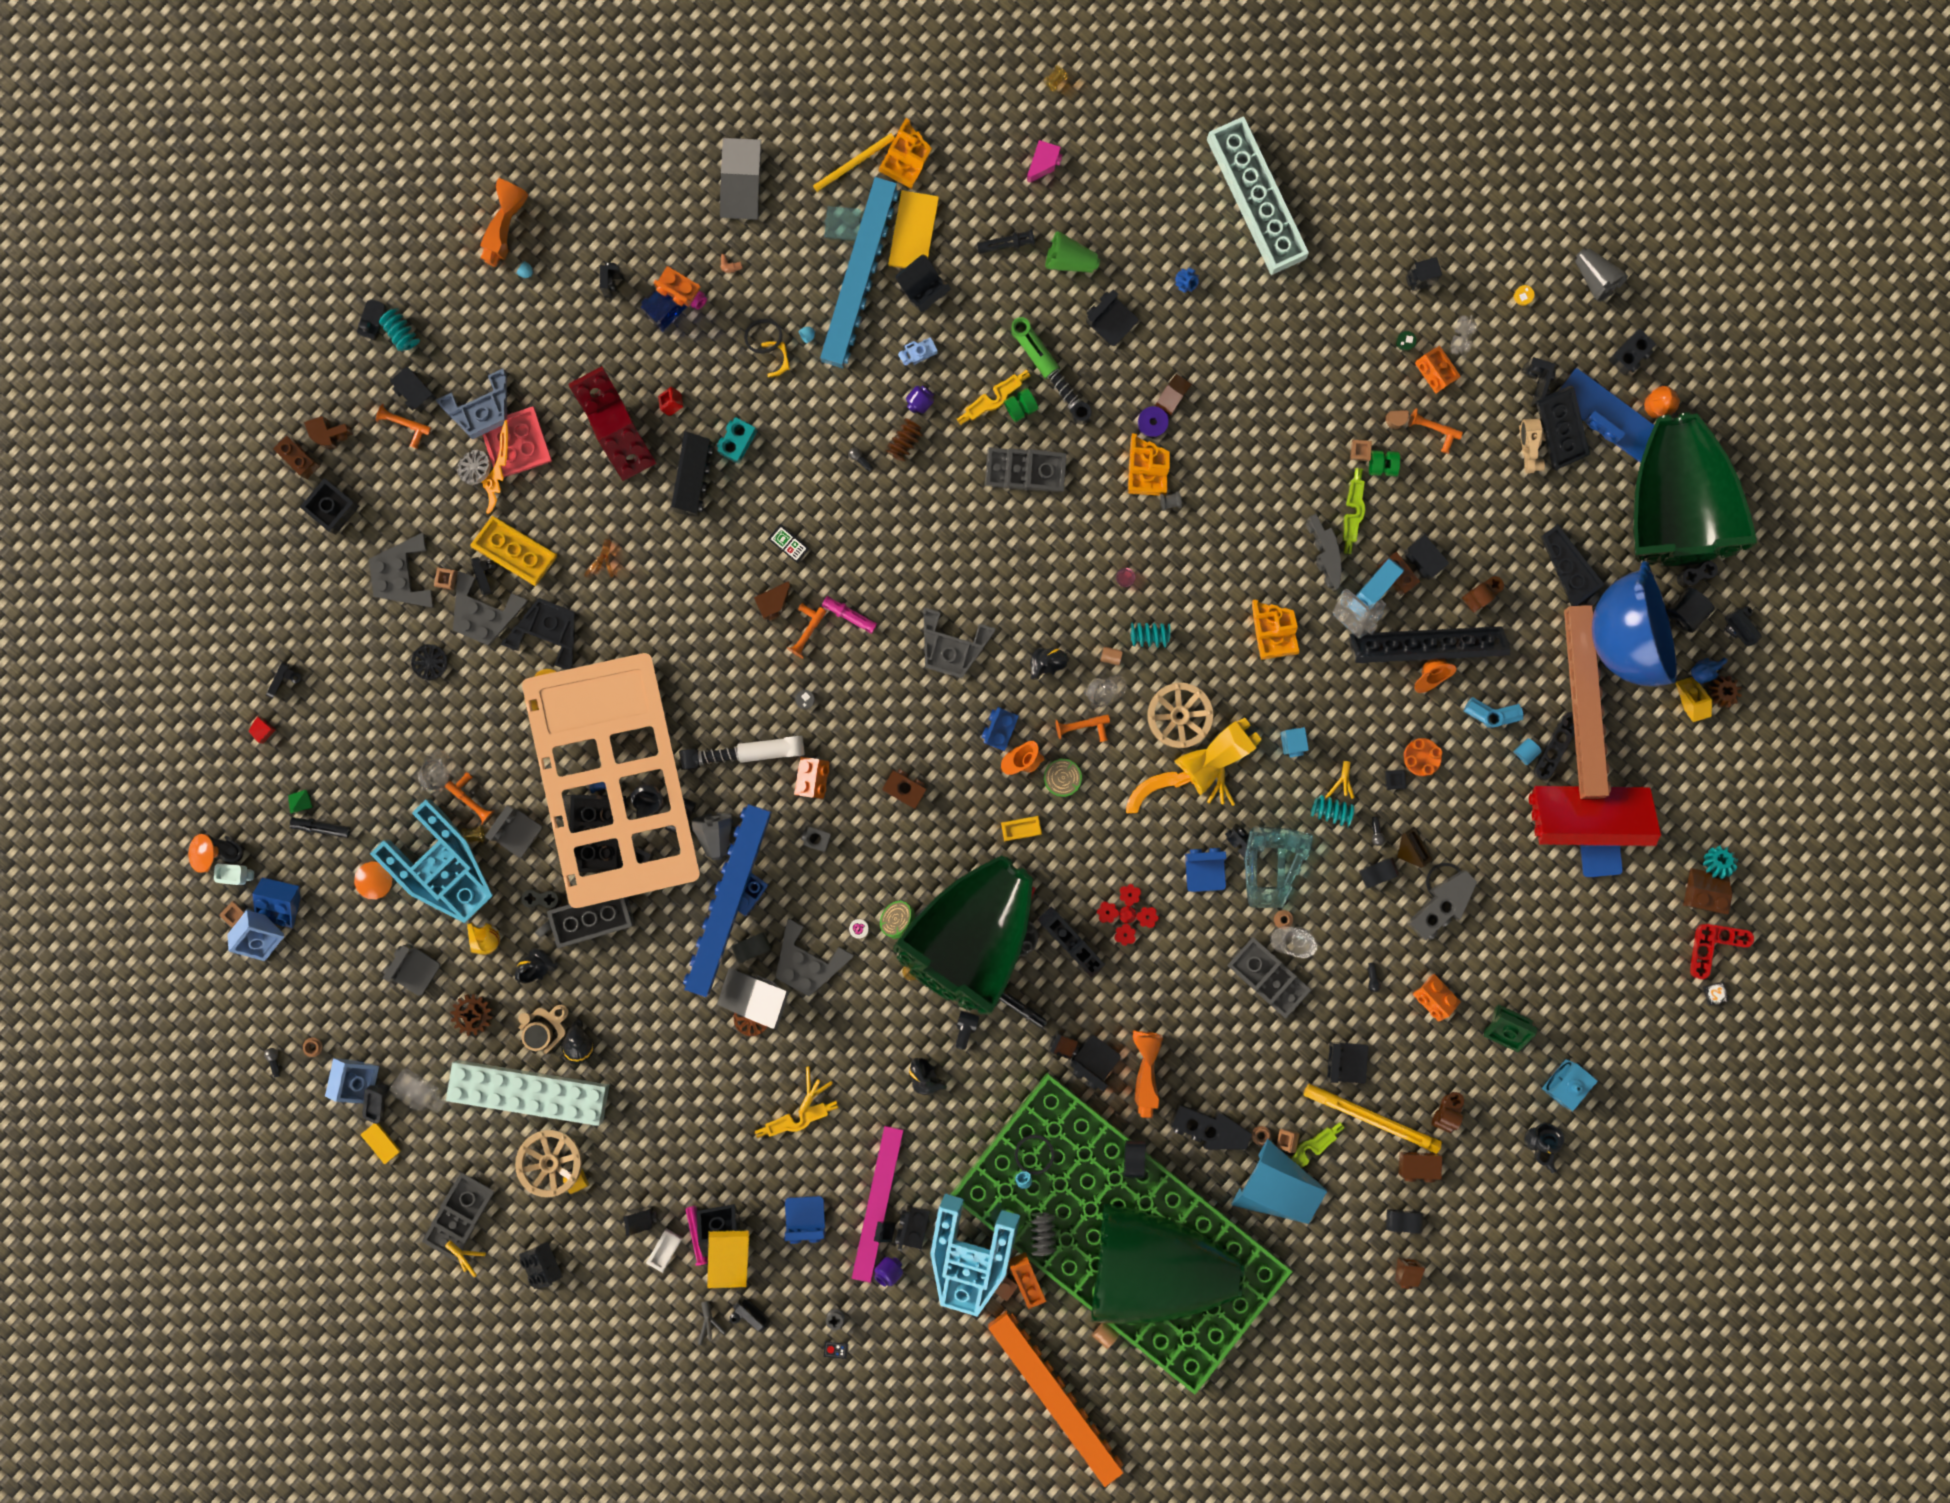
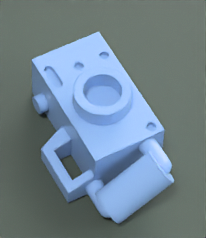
M930 337L920 343L913 341L905 345L906 350L899 352L898 356L904 365H908L911 362L915 365L937 354L938 351Z

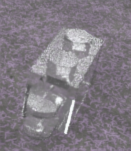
M408 1068L400 1072L389 1089L394 1092L393 1095L396 1098L406 1100L410 1103L409 1106L417 1111L429 1108L438 1113L446 1102L444 1098L436 1094L439 1088ZM432 1099L436 1100L434 1105L431 1103Z

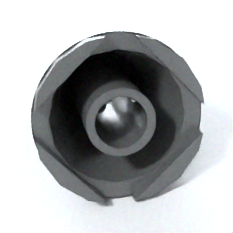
M1582 249L1576 255L1577 259L1575 262L1594 299L1598 302L1610 297L1614 293L1613 290L1616 287L1620 288L1628 278L1626 272L1592 249Z

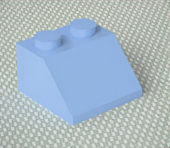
M250 910L245 911L227 934L229 952L262 961L268 958L284 938V934L265 915Z
M333 1058L325 1097L335 1102L363 1104L365 1090L369 1085L375 1086L379 1066L355 1060Z

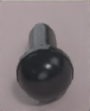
M1374 962L1368 963L1370 978L1368 988L1371 992H1378L1382 985L1379 979H1377Z

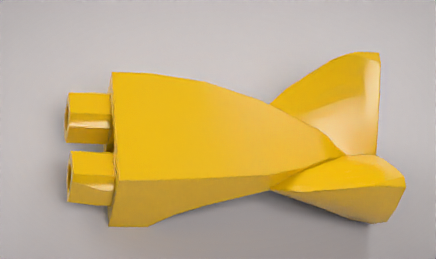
M1246 718L1234 721L1214 738L1206 749L1184 754L1174 761L1190 776L1199 795H1202L1210 788L1221 770L1220 768L1248 755L1256 749V746L1262 740L1256 732L1249 737L1244 731L1251 726Z

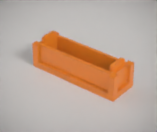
M1026 1252L1010 1258L1009 1265L1028 1309L1046 1302L1043 1290L1037 1281Z

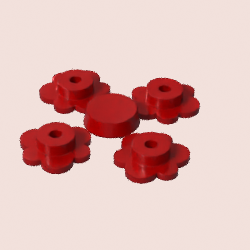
M1133 884L1120 888V900L1124 901L1126 905L1120 912L1115 909L1114 903L1109 904L1108 902H1102L1100 908L1097 909L1100 922L1105 923L1108 921L1112 923L1114 918L1119 916L1120 920L1125 923L1122 927L1116 928L1117 934L1114 936L1115 941L1121 942L1123 946H1126L1128 943L1132 944L1136 940L1134 936L1136 931L1128 923H1132L1137 918L1142 927L1153 928L1155 922L1159 919L1154 907H1143L1141 912L1137 914L1130 907L1134 902H1139L1138 896L1141 894V890L1137 887L1134 888Z

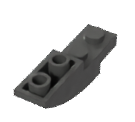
M1317 514L1307 519L1306 527L1309 533H1313L1316 539L1314 541L1318 551H1322V554L1316 557V565L1320 571H1323L1326 577L1324 578L1326 586L1335 591L1340 587L1341 581L1339 547L1332 528L1324 531Z

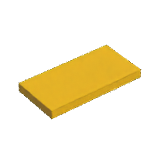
M901 190L888 266L906 268L923 254L929 257L939 201L938 196Z
M493 515L470 544L471 548L534 586H537L557 558V554Z
M749 1231L709 1232L707 1288L746 1287Z

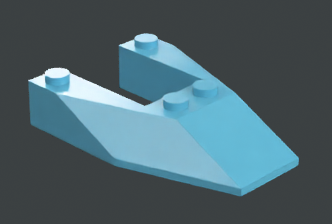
M426 799L412 814L438 840L436 844L415 864L391 840H383L370 854L409 895L466 923L493 895L467 840L447 815L432 800Z
M945 1194L939 1206L931 1248V1259L940 1306L978 1317L1006 1276L1020 1215L1001 1210L995 1225L991 1250L956 1240L964 1199Z

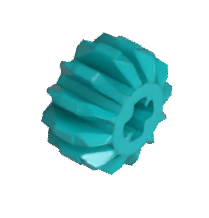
M1721 846L1709 849L1708 853L1704 855L1705 861L1703 862V866L1708 867L1706 873L1712 872V878L1717 875L1720 879H1724L1725 876L1730 877L1737 869L1735 864L1738 862V859L1733 858L1735 852L1729 853L1728 847L1723 850Z

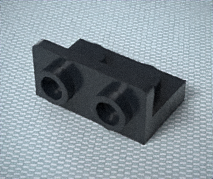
M616 263L600 265V289L605 298H612V292H616V282L613 279H624L623 272Z

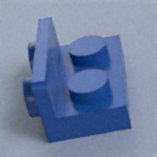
M997 707V710H992L989 720L992 721L989 728L985 727L981 737L984 738L983 743L1005 752L1019 716L1000 707Z

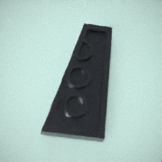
M1558 524L1541 536L1571 606L1579 605L1605 585Z

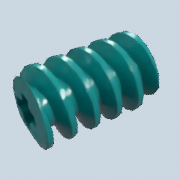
M391 309L383 314L379 323L381 326H384V331L388 333V337L392 339L398 351H407L418 345L420 339L413 340L416 333H409L412 329L411 326L404 327L407 324V320L400 321L403 318V314L396 315L399 309Z
M1132 622L1130 638L1133 647L1139 641L1141 647L1144 646L1145 642H1147L1148 647H1151L1152 643L1155 642L1158 648L1160 642H1162L1164 648H1166L1170 641V624L1165 629L1163 623L1160 624L1159 628H1157L1156 623H1153L1151 628L1148 623H1145L1143 628L1141 623H1137L1136 628H1134Z
M1320 795L1314 801L1311 817L1318 813V819L1325 815V821L1328 822L1332 817L1333 824L1340 820V826L1347 822V827H1349L1354 815V805L1350 804L1347 807L1346 802H1342L1339 805V800L1337 799L1332 803L1331 797L1325 800L1324 795Z

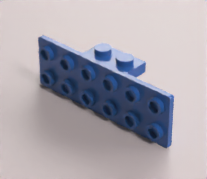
M1576 368L1560 390L1570 385L1573 386L1581 419L1591 429L1598 431L1606 440L1614 443L1641 463L1654 424Z

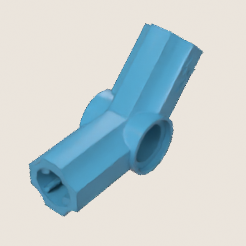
M1471 697L1463 711L1482 722L1488 728L1524 720L1520 704L1494 710L1474 697ZM1491 714H1494L1497 718L1495 724L1489 721Z

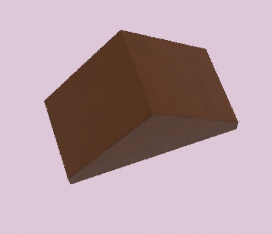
M1176 374L1166 386L1155 406L1163 409L1166 414L1171 416L1192 384Z

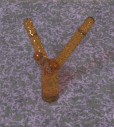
M604 540L600 556L584 573V577H587L595 567V570L598 572L604 559L609 576L613 577L608 558L611 540Z

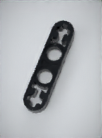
M1573 712L1563 714L1536 763L1534 775L1538 779H1549L1553 775L1574 736V724H1570L1567 728L1568 730L1561 728L1562 726H1567L1568 720L1566 718L1573 717ZM1559 732H1563L1566 735V741L1563 743L1557 740ZM1550 749H1555L1557 752V757L1554 760L1548 757L1547 753ZM1543 760H1545V761H1547V762H1549V763H1553L1552 766H1551V765H1547L1546 771H1547L1548 773H1547V774H1543V775L1541 776V771H1540L1539 769H1540V768H1544L1545 765H1546V762H1543Z

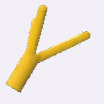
M1343 761L1341 778L1325 796V800L1335 792L1342 782H1344V795L1347 796L1349 791L1350 797L1352 799L1355 798L1349 781L1351 762Z
M1225 767L1220 768L1221 770L1217 776V785L1207 802L1211 803L1220 788L1221 804H1225V792L1231 805L1234 806L1235 802L1225 785Z
M809 1066L806 1067L807 1095L800 1107L805 1112H807L813 1098L833 1084L830 1081L816 1091L820 1080L817 1079L811 1090Z
M451 1240L448 1241L445 1247L458 1257L463 1271L466 1272L468 1269L473 1277H476L477 1274L463 1255L486 1256V1253L461 1250Z

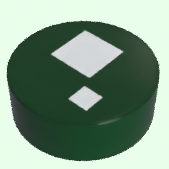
M1410 331L1400 333L1396 339V345L1402 351H1410L1416 344V336Z

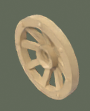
M1173 683L1163 687L1154 695L1148 707L1147 719L1151 732L1160 742L1173 748H1187L1199 743L1208 734L1213 722V709L1206 694L1198 687L1188 683ZM1174 690L1175 708L1163 698L1165 694ZM1181 690L1194 694L1184 706L1181 703ZM1199 698L1205 710L1189 712V708ZM1160 702L1171 713L1155 715L1157 703ZM1178 712L1183 715L1182 719H1177L1176 714ZM1206 716L1203 728L1198 727L1189 718ZM1171 720L1170 724L1161 733L1155 721ZM1184 724L1198 735L1186 741ZM1175 725L1178 726L1180 741L1167 738V735Z
M556 1130L537 1132L528 1137L518 1150L515 1162L517 1177L522 1186L536 1196L554 1197L561 1195L576 1183L581 1173L582 1157L579 1147L570 1136ZM547 1137L560 1139L553 1154ZM540 1139L545 1155L531 1149L530 1146ZM564 1144H566L570 1148L572 1155L559 1158L558 1156ZM526 1153L540 1160L539 1163L524 1167ZM550 1160L553 1161V1166H552V1167L549 1166V1161H550ZM574 1160L572 1173L560 1166L562 1163ZM541 1169L542 1172L532 1184L525 1173ZM556 1171L568 1179L558 1188ZM549 1173L551 1190L538 1188Z

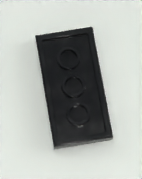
M1570 385L1536 400L1552 468L1558 470L1589 456V447L1574 387Z

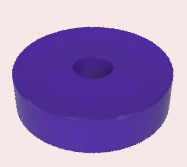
M1151 406L1145 408L1140 413L1138 428L1144 436L1157 438L1166 431L1168 416L1163 409ZM1151 419L1156 420V425H1151L1149 421Z

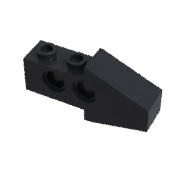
M1052 906L1037 919L1091 978L1105 966L1103 961Z
M1179 1103L1170 1122V1126L1174 1128L1173 1131L1180 1135H1184V1133L1192 1135L1191 1139L1200 1143L1204 1140L1203 1147L1206 1150L1247 1149L1252 1137L1248 1130L1220 1111H1216L1215 1116L1212 1117ZM1191 1119L1197 1121V1126L1193 1129L1187 1127V1123ZM1208 1127L1215 1128V1133L1212 1136L1205 1135V1130Z

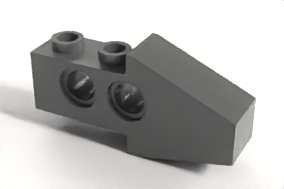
M1462 870L1430 890L1435 897L1421 908L1407 924L1422 940L1433 939L1438 934L1437 930L1441 926L1445 927L1452 921V916L1458 920L1462 918L1477 881L1467 871ZM1445 901L1450 905L1447 912L1442 910V904ZM1433 914L1436 921L1433 925H1429L1427 919Z

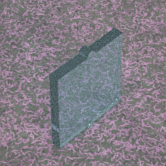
M827 206L826 220H824L826 224L824 237L856 241L860 227L861 209Z

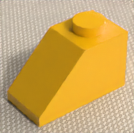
M1693 677L1677 681L1676 686L1683 708L1690 719L1696 722L1711 717L1712 699L1700 683L1695 681Z

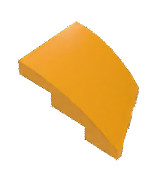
M905 118L898 130L897 136L892 142L878 171L912 189L932 148L923 140L922 135L915 131L908 118Z
M1132 433L1128 494L1166 495L1167 474L1170 469V451L1157 447L1150 441L1146 442L1140 439L1137 434Z
M1252 600L1255 631L1261 660L1299 654L1296 638L1298 626L1294 610Z

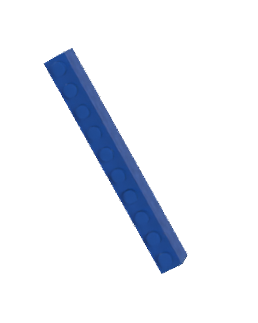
M748 804L747 808L744 807L740 816L743 819L741 826L738 825L734 836L737 837L735 844L730 845L728 855H730L729 861L724 863L721 871L724 876L722 881H718L715 892H718L716 899H712L710 903V916L705 918L702 929H705L703 937L699 936L696 943L698 948L697 954H693L689 966H692L690 974H686L683 984L686 985L684 989L686 991L704 997L710 995L772 814L771 811Z

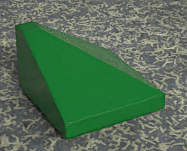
M307 789L288 795L290 813L295 814L313 808Z

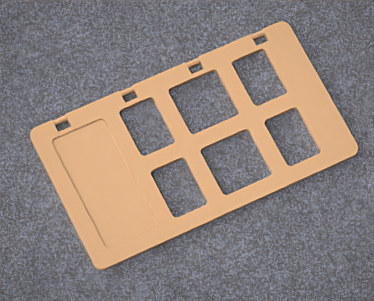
M647 653L525 679L522 683L570 906L581 908L696 881L700 876L651 656ZM532 700H537L539 710H532ZM649 726L653 727L658 755L621 764L615 763L610 741L611 735ZM590 739L596 740L601 761L600 768L562 777L558 776L553 755L555 747ZM550 757L552 768L545 769L543 759ZM661 769L664 774L671 810L666 813L628 820L619 780L622 777ZM604 782L611 806L613 824L571 833L562 792L568 789ZM556 817H563L564 827L558 828ZM671 825L675 826L681 851L680 854L639 864L635 855L632 835ZM616 838L620 847L623 867L581 877L574 849L578 846ZM575 874L577 885L570 886L568 876Z

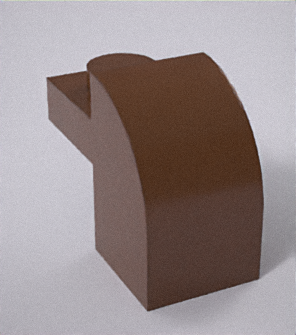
M323 416L304 422L309 437L315 443L327 449L338 448L336 440L344 441L348 439V436L353 435L351 427L347 424L331 428L328 419Z

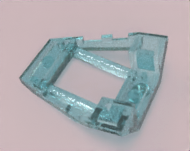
M1254 826L1250 830L1245 854L1246 890L1249 906L1283 908L1293 888L1291 884L1295 876H1299L1303 860H1307L1310 854L1313 840L1312 834L1276 827ZM1265 848H1278L1277 887H1257V851H1264ZM1285 849L1296 853L1286 880Z

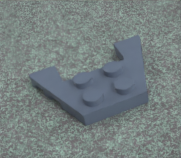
M504 369L488 375L493 391L458 407L452 393L436 400L439 406L471 439L502 426L504 421L507 420V374Z

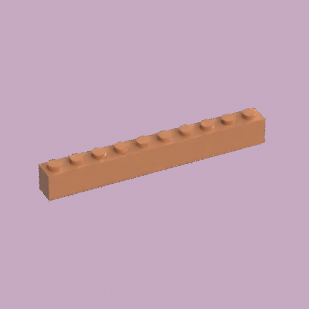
M1592 605L1569 606L1564 610L1580 799L1605 798L1611 792V784L1607 779L1609 764L1606 762L1605 756L1608 751L1607 744L1604 743L1606 727L1602 722L1604 707L1601 705L1600 700L1603 693L1602 687L1599 686L1601 670L1597 666L1599 656L1594 647L1591 630L1594 613Z

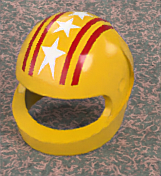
M473 922L467 924L471 953L486 955L497 949L500 944V933L495 926L485 923L483 927L479 928Z

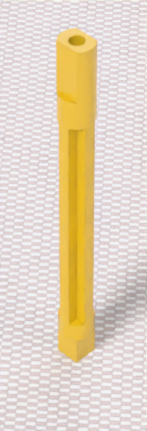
M1308 1083L1303 1095L1399 1136L1437 1154L1441 1149L1442 1141L1349 1102L1324 1089Z

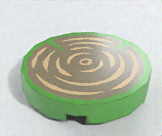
M1069 759L1053 761L1044 772L1045 786L1050 793L1056 796L1066 797L1072 795L1081 785L1082 774L1080 768Z
M904 901L891 903L881 915V931L890 938H900L915 919L914 909Z

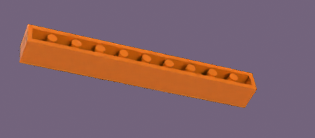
M1006 1310L988 1324V1329L1100 1482L1106 1487L1123 1474V1462L1118 1455L1114 1457L1110 1450L1112 1448L1108 1441L1100 1438V1431L1094 1423L1092 1425L1087 1420L1089 1416L1083 1408L1079 1409L1075 1404L1077 1400L1071 1392L1067 1393L1064 1389L1066 1385L1060 1376L1056 1378L1052 1371L1054 1369L1049 1361L1042 1359V1352L1038 1346L1031 1344L1029 1341L1031 1337L1025 1329L1021 1330L1017 1325L1019 1321L1013 1313L1009 1314Z

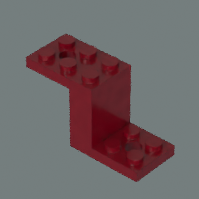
M603 366L568 384L587 415L599 444L622 481L656 464L655 459L638 433L625 403ZM594 388L599 389V391L595 394L590 393V391ZM631 454L635 455L631 460L626 459Z

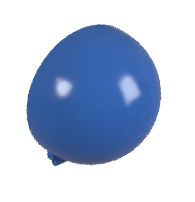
M1644 561L1641 563L1639 571L1620 578L1603 593L1593 613L1592 639L1601 661L1621 679L1643 686L1668 685L1675 683L1677 678L1674 640L1660 588L1649 563Z

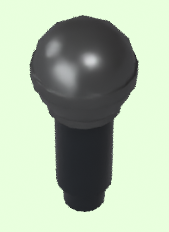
M853 447L849 450L848 455L850 459L860 463L869 472L873 469L871 464L862 456L859 448Z
M1378 816L1372 817L1374 833L1372 842L1376 846H1381L1385 842V837L1381 833Z
M269 1048L265 1051L264 1057L270 1064L274 1078L279 1077L278 1052L274 1048Z

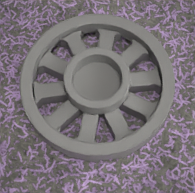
M472 450V452L466 453L462 460L460 459L457 472L460 479L466 484L475 485L482 482L491 471L492 463L490 457L483 451Z

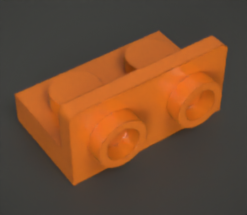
M668 266L659 280L655 279L654 281L657 292L663 296L670 295L673 297L672 300L680 306L685 304L689 307L701 288L700 285Z
M1440 345L1415 362L1419 371L1435 393L1440 392L1443 388L1461 377Z

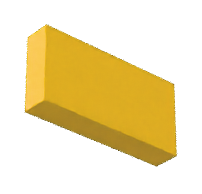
M1039 816L1001 823L1004 842L1042 835Z
M379 1123L372 1124L360 1134L384 1164H387L401 1152Z

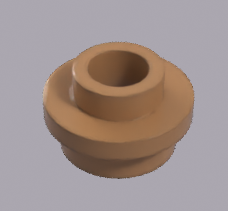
M1280 910L1274 916V923L1280 929H1288L1293 924V916L1287 910ZM1282 916L1287 917L1286 923L1280 921Z
M309 1038L303 1044V1051L309 1057H316L322 1052L323 1045L318 1038ZM311 1044L316 1045L315 1051L311 1049Z
M1257 1126L1252 1131V1140L1257 1145L1263 1146L1267 1138L1271 1139V1133L1265 1126ZM1259 1132L1264 1133V1137L1262 1139L1258 1138Z

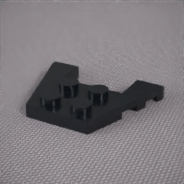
M538 598L519 624L502 641L501 645L519 651L524 636L528 633L561 646L554 665L565 670L572 669L576 612Z

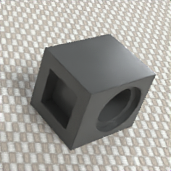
M809 827L808 830H804L801 840L804 841V846L827 852L832 834ZM814 833H818L821 837L819 844L811 842V836Z

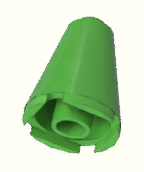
M1056 231L1051 241L1053 244L1047 253L1046 269L1090 273L1094 269H1098L1100 259L1097 253L1067 235Z

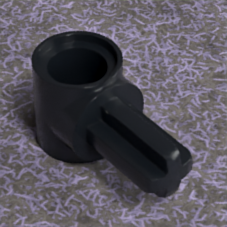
M961 1010L956 1026L957 1029H960L955 1044L956 1048L966 1049L970 1034L976 1031L979 1015Z

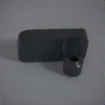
M373 299L366 302L357 329V333L361 337L371 340L377 339L381 328L379 320L386 313V306L382 302Z
M479 557L472 558L471 565L482 596L491 595L484 571L495 569L497 563L491 559L480 562Z
M1749 606L1742 609L1738 608L1725 617L1727 623L1746 646H1752L1762 638L1760 632L1748 619V617L1753 615V610Z
M282 661L265 696L273 699L284 678L291 680L293 683H298L302 678L301 674L288 669L290 664Z
M379 1083L377 1087L369 1085L365 1090L362 1112L365 1120L379 1123L384 1117L385 1095L389 1091L388 1085Z
M741 1296L733 1306L735 1311L730 1315L732 1323L737 1324L743 1317L759 1332H763L770 1323L769 1318L745 1296Z

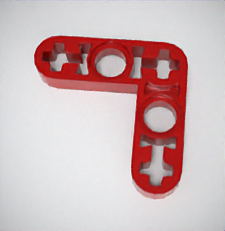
M1700 924L1695 932L1690 966L1691 975L1697 979H1706L1710 975L1715 943L1750 947L1754 943V935L1748 930ZM1707 927L1710 934L1705 937V934H1702V930H1706ZM1723 930H1727L1730 934L1729 939L1723 941L1720 937ZM1745 934V937H1748V941H1744V943L1742 940L1735 939V935L1744 936ZM1700 940L1709 941V944L1700 943ZM1701 946H1705L1708 950L1707 955L1701 957L1698 953ZM1697 959L1706 960V963L1702 962L1701 964V962H1697ZM1701 967L1704 969V973H1700L1699 976V972H1696V969Z

